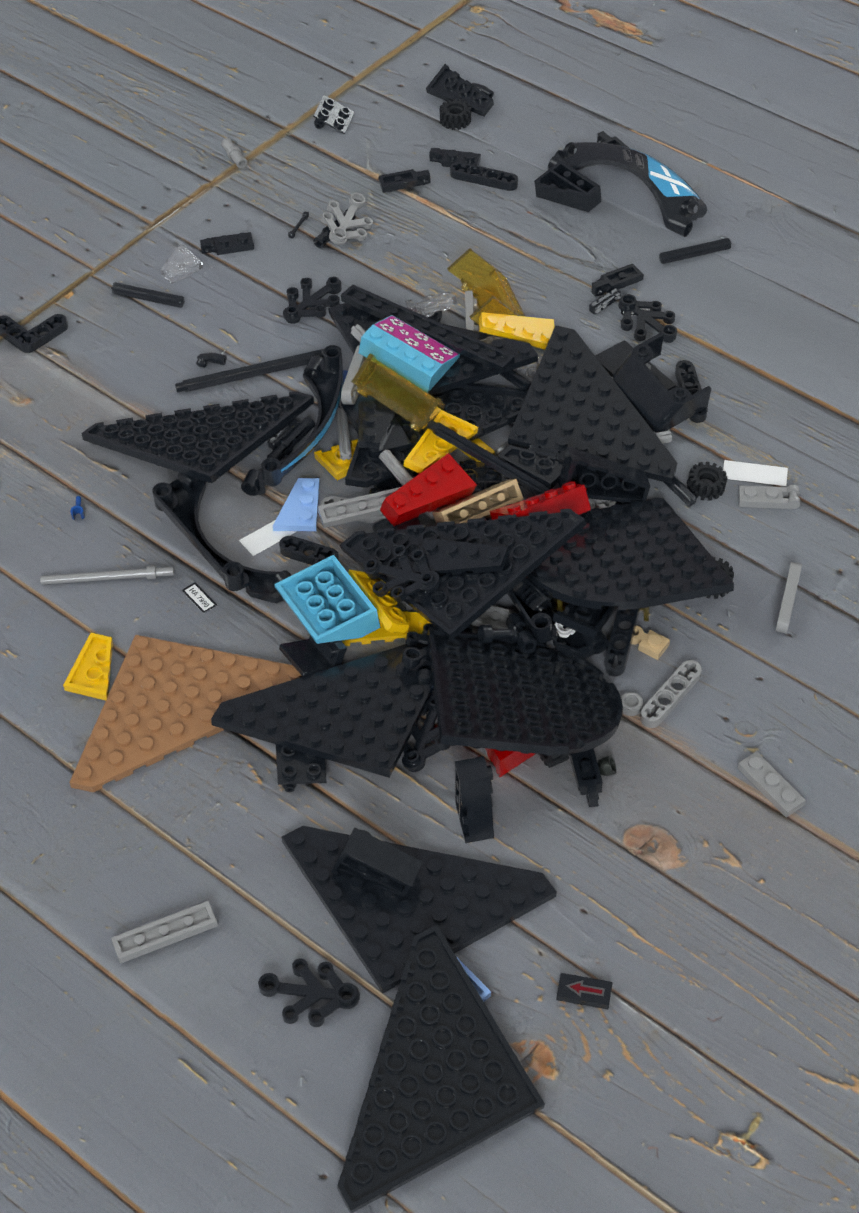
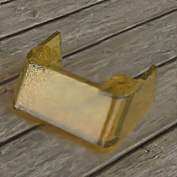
M471 248L447 268L450 273L460 279L462 290L464 292L473 291V296L477 298L479 308L469 317L478 325L479 316L482 312L525 316L506 277Z
M371 353L351 381L358 387V393L366 398L370 395L411 422L409 426L417 432H420L421 429L426 431L428 429V422L430 420L434 421L439 412L445 407L441 399L438 397L436 399L379 362Z

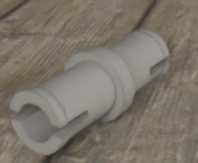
M230 138L223 139L221 146L227 152L228 158L233 160L239 169L244 168L247 165V160L241 154L240 148L235 146Z

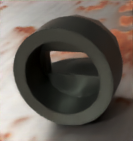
M611 755L603 757L597 762L601 775L610 776L616 774V764Z

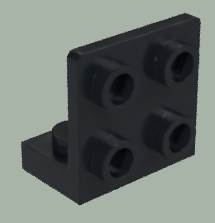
M310 635L309 639L280 644L279 650L301 676H308L341 665L347 647L342 641L317 644Z

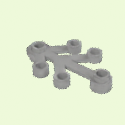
M355 192L351 194L349 199L350 207L345 217L339 208V203L335 200L329 201L327 205L329 212H323L321 222L328 225L330 229L329 239L334 244L343 245L347 242V239L353 238L364 241L367 236L365 229L368 230L372 227L373 220L370 217L352 220L356 210H359L364 205L365 197L361 193ZM331 213H334L337 221L340 224L339 227H337L335 222L333 221V215ZM362 227L356 231H346L348 228Z

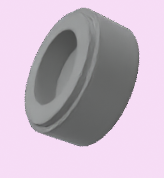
M629 692L621 696L623 714L636 716L641 712L643 699L640 695Z

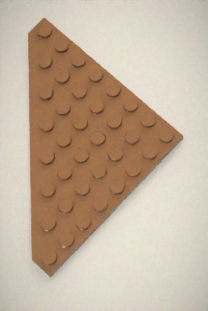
M135 635L69 782L70 786L75 789L96 792L102 789V785L112 780L117 782L133 774L135 769L144 765L148 767L163 760L165 755L175 750L179 752L194 745V741L206 736L209 738L223 731L224 729L212 726L211 718L221 702L303 676L293 665Z

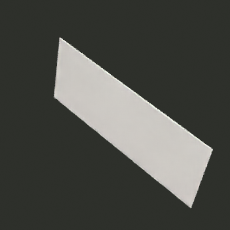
M724 460L723 471H726L728 479L786 486L788 468Z
M274 520L239 541L254 556L278 543L283 537L290 536L297 531H273Z

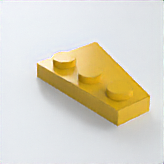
M90 633L63 684L65 691L106 701L109 691L113 649L112 637Z

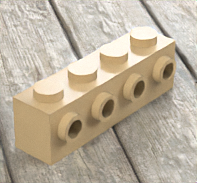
M509 479L432 513L436 524L455 521L456 524L467 523L468 519H477L484 516L489 518L491 517L490 511L504 507L507 504L516 503L524 498L517 480Z

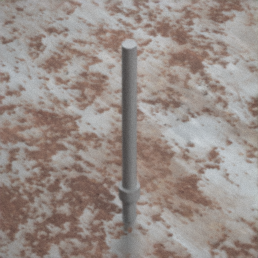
M147 566L146 569L41 576L40 582L41 585L144 577H147V579H157L159 576H173L174 567L156 568V566Z

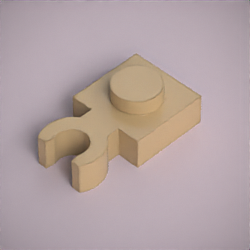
M636 625L634 633L636 636L633 637L632 644H639V651L658 660L670 645V639L652 630L646 634L641 627Z

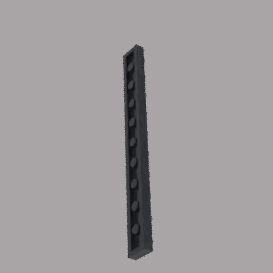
M351 285L341 294V301L382 320L393 315L451 350L501 373H504L515 362V356L356 285Z

